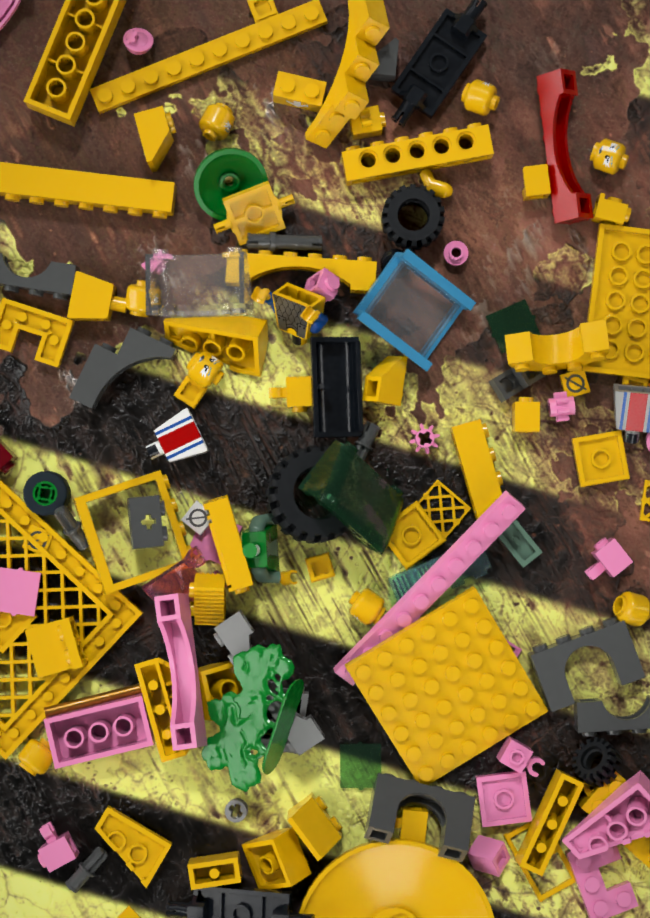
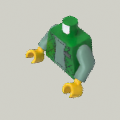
M267 513L253 517L249 528L242 532L243 554L246 557L253 577L261 583L280 582L284 586L297 584V582H292L290 579L291 574L297 573L296 570L279 572L277 525L272 521V518H274L273 514Z

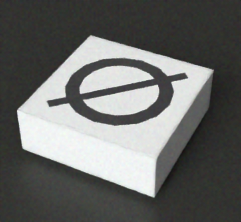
M197 500L181 519L199 535L205 532L209 527V521H211V519L207 520L209 510H204V506Z

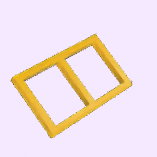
M532 821L526 822L503 835L515 857L518 851L510 838L528 829ZM557 843L553 854L558 852L571 876L568 880L541 894L529 871L521 867L539 902H543L546 898L576 882L570 864L559 843Z

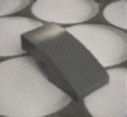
M510 368L490 380L489 383L502 403L546 375H543L542 371L515 372L514 368Z

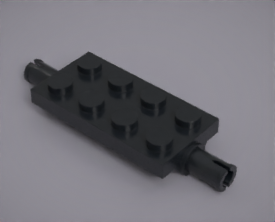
M472 0L464 13L461 12L460 14H456L448 8L444 10L391 88V92L403 100L395 114L391 117L392 121L397 123L399 120L398 125L404 127L415 110H419L430 119L433 117L487 38V35L476 26V20L488 5L485 0H482L479 5V0Z
M227 885L193 890L192 901H189V903L169 900L166 905V909L170 910L166 911L167 917L315 918L314 914L293 913L292 891Z

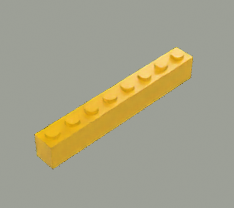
M0 162V196H4L7 201L19 202L20 198L29 199V203L44 205V201L54 202V206L68 208L69 204L79 205V209L92 211L93 207L103 208V211L107 213H118V210L128 211L127 214L132 216H142L143 213L152 214L153 218L167 219V216H174L177 191L175 182Z

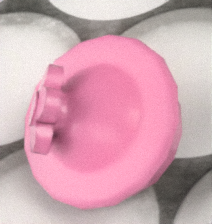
M142 28L129 29L123 36V43L127 50L135 55L147 53L154 44L151 33Z

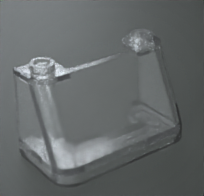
M227 247V252L222 254L173 255L169 254L168 249H154L153 254H145L146 315L154 317L254 315L247 252L242 251V247Z

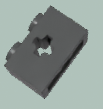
M159 495L128 498L127 506L132 550L164 546V541H168L167 527L162 526L161 516H165L164 500L160 501ZM146 515H149L150 520H154V524L150 526V529H147V526L141 523L146 518Z

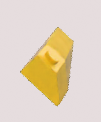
M248 316L164 319L165 339L173 342L174 345L192 353L208 351L223 363L229 365V369L236 373L261 376L268 345L267 320Z

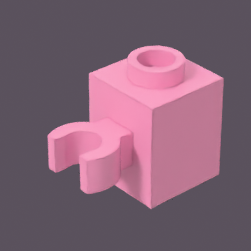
M604 537L594 545L595 550L591 552L598 562L584 572L590 580L596 579L603 571L610 577H615L633 561L615 538L607 540Z
M507 736L496 756L499 762L522 774L526 767L529 774L534 777H538L539 774L532 770L533 764L540 763L543 766L545 765L542 758L538 756L531 757L533 751L530 747L511 736Z
M51 821L42 825L39 829L47 843L38 849V860L43 868L47 867L49 873L76 859L80 854L69 831L58 836Z

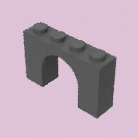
M616 616L603 620V625L593 628V625L579 629L580 634L570 637L569 634L562 635L555 639L556 643L548 646L546 643H541L532 647L533 651L529 652L528 656L547 707L551 712L575 704L566 680L565 666L570 655L581 647L595 646L602 649L608 656L617 682L622 686L646 677L625 621H618Z
M378 773L373 784L364 838L389 844L394 833L397 811L407 805H420L432 811L440 822L441 836L438 856L463 862L469 850L475 797L469 796L464 792L445 790L440 786L421 784L412 779L397 778L388 773Z

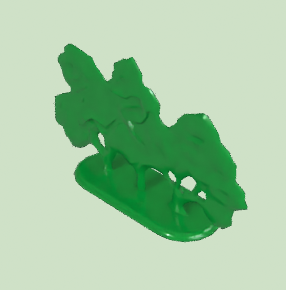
M272 643L267 648L258 644L251 647L248 651L236 654L233 657L234 674L241 684V693L237 695L230 691L224 694L221 700L213 699L207 702L210 719L219 725L220 732L208 737L207 746H204L202 749V758L206 761L207 767L211 771L221 770L225 766L228 767L231 784L244 792H247L249 787L261 783L258 759L264 756L262 770L265 775L270 774L280 761L304 689L303 679H296L284 694L282 682L294 674L295 667L292 660L283 655L280 644ZM276 674L281 676L280 681H277L275 678ZM270 679H272L277 686L275 689V691L278 692L277 695L273 693L268 686V681ZM269 695L274 697L272 700H267L266 698ZM279 701L282 704L274 723L268 719L267 709L271 703ZM271 728L273 731L266 748L261 742V737ZM251 749L257 750L258 753L256 755H253L250 751Z

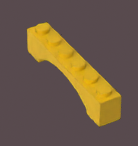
M235 248L233 252L227 253L226 284L252 287V281L274 272L287 270L318 272L326 268L339 277L340 282L350 288V293L366 294L376 280L377 262L372 261L371 257L364 256L357 257V260H347L345 255H333L332 259L322 258L323 255L317 253H308V257H300L296 252H283V255H273V251L258 250V254L248 253V249Z

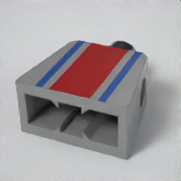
M613 384L616 429L625 430L624 442L636 444L639 442L640 432L650 433V387Z

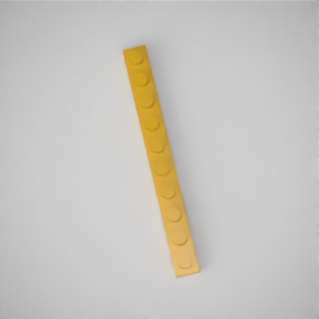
M312 0L91 88L90 92L99 114H102L326 25L328 21L320 1Z

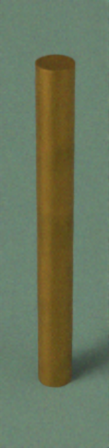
M135 684L44 707L46 717L140 694L142 691L140 684Z

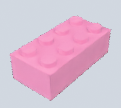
M142 693L44 719L55 769L152 746L156 742Z

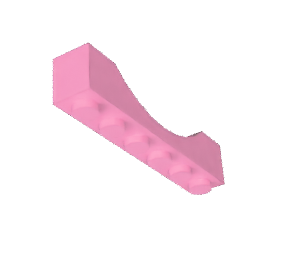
M176 593L154 597L157 623L165 642L171 671L172 713L170 730L173 751L207 746L189 595Z

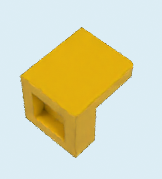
M541 164L523 167V201L548 198L551 194L548 165Z

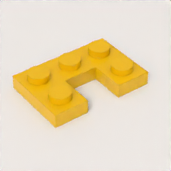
M2 298L0 304V349L13 353L19 332L23 330L42 337L34 360L60 368L75 321Z

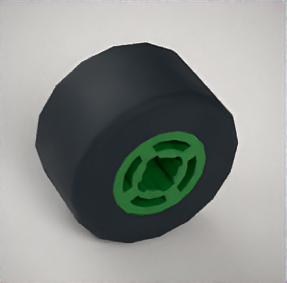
M40 471L32 475L26 481L23 489V499L27 507L33 513L41 516L54 515L55 509L63 505L67 506L71 498V489L67 480L61 474L53 471Z

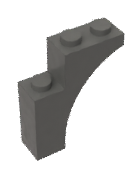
M139 326L137 330L130 327L118 354L115 353L116 348L104 342L102 346L94 345L69 398L95 410L106 389L123 372L146 361L157 359L174 360L178 351L173 348V342L163 337L158 341L150 337L152 332Z

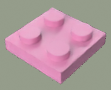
M523 770L522 774L517 771L475 776L482 827L532 821L525 770Z

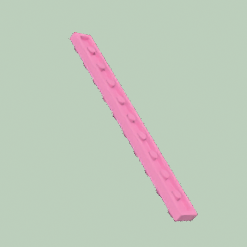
M505 490L333 668L334 672L353 686L355 682L346 669L345 664L417 621L526 509L524 505Z

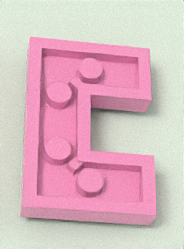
M617 846L610 847L605 852L580 860L570 849L565 851L589 918H609L639 906L631 883L628 880L609 888L605 887L599 867L622 859Z

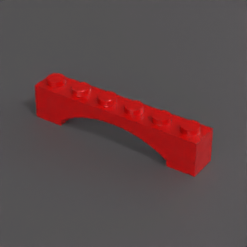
M560 68L536 76L537 93L540 101V117L543 125V141L546 149V164L548 165L554 222L556 224H573L593 219L591 194L585 193L579 185L568 151L567 130L569 113L574 97L578 96L576 73L573 70Z

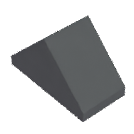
M394 38L377 52L380 65L368 80L395 82L399 46L397 38Z

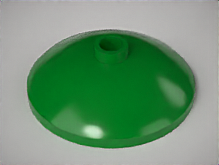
M224 148L208 155L198 166L193 182L194 194L198 204L208 215L223 221L227 218L222 198L266 182L268 177L262 163L250 152L239 148ZM226 177L233 178L231 183H225L224 181Z

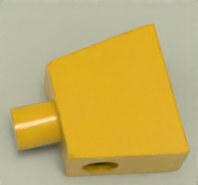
M76 271L67 318L73 321H111L113 311L127 312L126 298L116 296L117 287L114 284Z

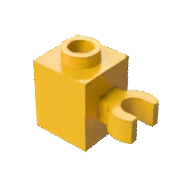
M378 105L365 107L355 120L349 119L353 140L380 136L383 131L382 127H386L384 112H379Z
M311 376L286 377V387L269 388V398H287V408H292L293 413L307 412V408L312 407Z
M408 805L402 807L401 816H396L394 827L400 828L399 837L401 839L425 842L428 819L427 808Z

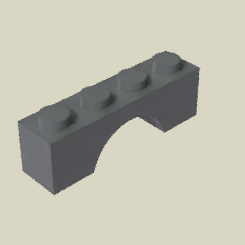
M0 253V286L4 287V291L19 293V289L29 290V295L43 297L44 293L53 294L54 299L68 301V297H71L75 273L80 271V268L76 265L51 261L47 269L41 274L34 277H21L11 270L7 257Z
M650 695L646 696L644 704L637 712L628 716L610 714L598 698L574 699V727L578 733H582V736H596L597 732L607 731V735L622 734V730H631L632 733H646L647 729H650Z

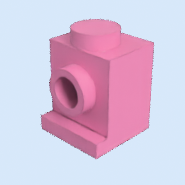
M323 268L307 279L304 289L324 296L325 302L332 301L338 293L340 278L328 269Z

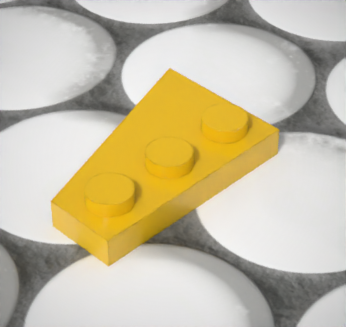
M109 805L94 828L113 851L119 854L125 861L126 866L138 876L146 888L173 844L171 841Z

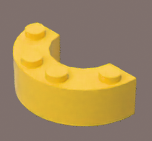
M606 320L580 323L579 327L572 331L555 335H536L530 331L504 335L508 365L514 368L515 372L542 371L543 375H552L557 373V370L562 369L578 371L582 369V365L606 359V355L610 351Z

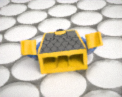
M288 282L273 293L268 288L261 289L256 286L251 295V299L260 304L265 302L272 307L276 315L278 328L292 334V342L295 345L306 344L307 339L313 334L319 333L328 322L327 316L323 314L325 297Z

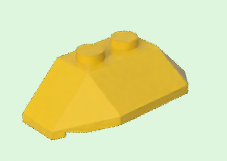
M158 657L134 664L161 762L186 756L189 749L173 751L170 730L172 681L169 662Z

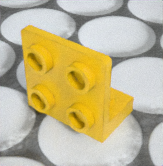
M74 616L25 630L39 678L72 668L74 670L87 664Z

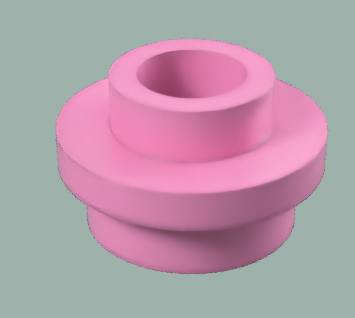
M460 241L448 243L443 252L444 259L453 266L463 264L468 258L467 246ZM452 250H460L461 255L459 257H454L452 255Z

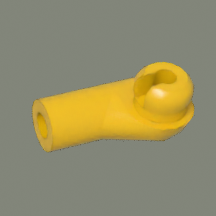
M430 169L420 172L419 175L424 186H426V190L430 191L432 189L435 192V196L440 198H447L452 195V186L446 182L435 180Z

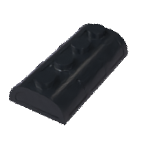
M310 337L313 438L362 436L364 427L361 343L359 337Z

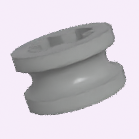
M232 799L225 807V815L231 822H240L247 816L248 806L242 799ZM238 804L241 806L240 811L243 814L241 816L238 814L235 817L232 815L233 810L230 806L233 805L235 807Z

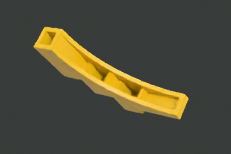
M348 0V32L341 63L325 102L305 132L306 140L327 149L349 119L355 120L369 103L365 83L380 65L376 45L390 28L384 0Z

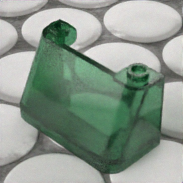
M335 440L298 488L305 495L314 497L320 506L326 508L351 531L352 537L360 544L382 555L388 548L405 500L402 497L404 493L392 484L390 486L357 454L359 450L348 441L343 444Z

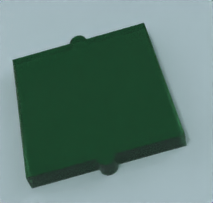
M525 299L485 316L492 331L491 337L495 338L501 354L506 352L504 335L528 331L532 334L541 335L535 322L536 316L532 315Z
M359 741L354 744H340V788H359V790L373 788L377 774L381 773V743H363Z

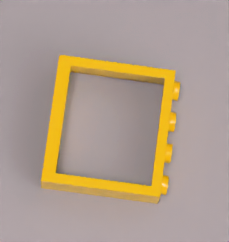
M161 470L73 499L105 595L192 565L191 560L194 559V554L191 546H186L183 536L187 535L183 522H178L175 513L179 512L178 506L174 498L170 499L167 489L171 488L167 475H162ZM155 480L161 500H164L165 512L182 561L113 584L86 503Z

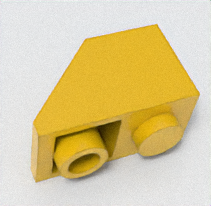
M387 356L365 377L363 401L401 406L408 357Z

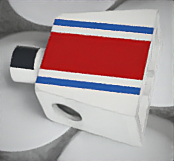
M188 408L183 409L156 428L154 432L158 441L146 446L152 460L165 454L170 463L209 452Z

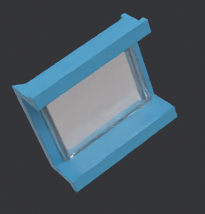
M406 249L404 253L396 252L353 313L358 316L357 319L423 370L428 371L433 364L428 360L431 353L463 309L471 311L476 302L416 254Z

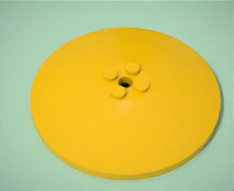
M391 838L389 844L370 841L358 845L335 858L318 874L310 885L298 912L301 914H314L315 918H494L491 905L484 890L473 874L461 862L439 857L438 847L425 842L401 838Z

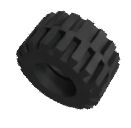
M410 184V187L403 185L398 191L394 190L385 201L381 217L384 234H387V239L390 242L396 243L395 246L398 248L400 246L405 247V250L415 249L416 251L421 250V247H428L431 242L437 239L445 220L444 206H441L442 201L440 197H436L432 189L430 191L426 190L424 185H421V187H416V184ZM407 205H417L426 212L427 223L420 230H408L398 220L399 211Z

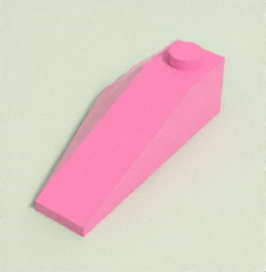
M641 770L637 772L562 839V842L580 860L605 852L613 846L626 845L631 843L632 840L644 836L646 838L650 837V780Z

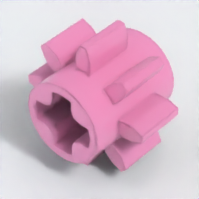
M567 391L553 393V398L547 400L549 417H556V422L570 420L569 415H575L574 397H567Z
M421 423L419 425L420 431H410L415 437L409 443L417 445L415 452L424 448L425 453L429 454L430 446L438 447L434 443V438H438L440 434L432 433L433 425L428 429H424V425ZM428 433L430 443L421 445L419 443L421 439L418 435Z

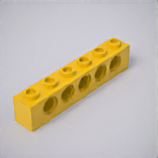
M478 122L469 124L466 129L457 130V127H450L444 129L443 133L433 135V132H424L419 134L418 138L409 139L408 136L395 138L394 142L386 144L384 141H376L370 143V147L360 148L359 145L350 146L341 153L346 185L349 186L419 173L425 169L435 170L492 159L494 151L489 125H482ZM468 139L472 147L463 149L459 145V140ZM442 143L447 147L448 151L440 154L436 152L434 146ZM419 148L422 150L423 156L414 158L411 156L410 150ZM390 152H394L399 156V160L391 163L387 161L385 156ZM365 157H371L375 164L372 167H365L362 165L361 160Z

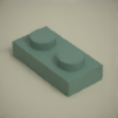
M517 520L498 537L522 568L543 553Z

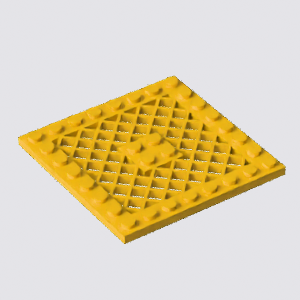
M0 478V514L5 518L0 519V523H6V537H0V541L6 540L7 554H0V558H7V568H12V558L24 557L25 571H30V557H42V571L32 572H39L43 575V588H39V592H43V606H37L36 610H44V623L34 624L32 623L38 617L36 613L35 616L20 614L12 616L11 613L0 612V652L3 654L8 648L10 652V660H0V664H10V677H0V682H10L11 695H0V700L11 699V712L0 713V755L6 760L46 718L44 707L59 704L144 612L120 590L105 595L96 567L39 514L33 513L27 507L25 501ZM31 524L47 530L53 536L48 550L43 548L27 533ZM11 525L23 536H12ZM45 532L38 535L39 541L46 542L48 534ZM12 540H24V554H12ZM28 541L41 553H30ZM47 559L59 570H48ZM48 574H60V587L48 588ZM65 575L77 587H66ZM61 591V605H49L48 592ZM66 591H78L79 604L66 605ZM83 592L95 604H84ZM79 608V622L75 623L76 626H79L80 640L87 664L74 670L72 668L41 678L33 676L34 662L28 641H15L26 629L49 623L50 609H61V619L67 617L66 609ZM84 608H96L97 621L84 622ZM101 609L107 614L103 620ZM84 626H96L85 638ZM15 646H27V659H15ZM28 663V677H16L15 664ZM17 681H28V694L16 695ZM33 681H45L34 692ZM16 699H28L17 711ZM2 717H11L7 722L2 719Z

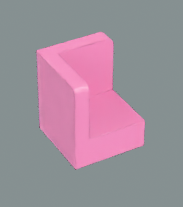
M483 835L477 836L467 853L473 869L497 877L500 876L510 859L503 841Z

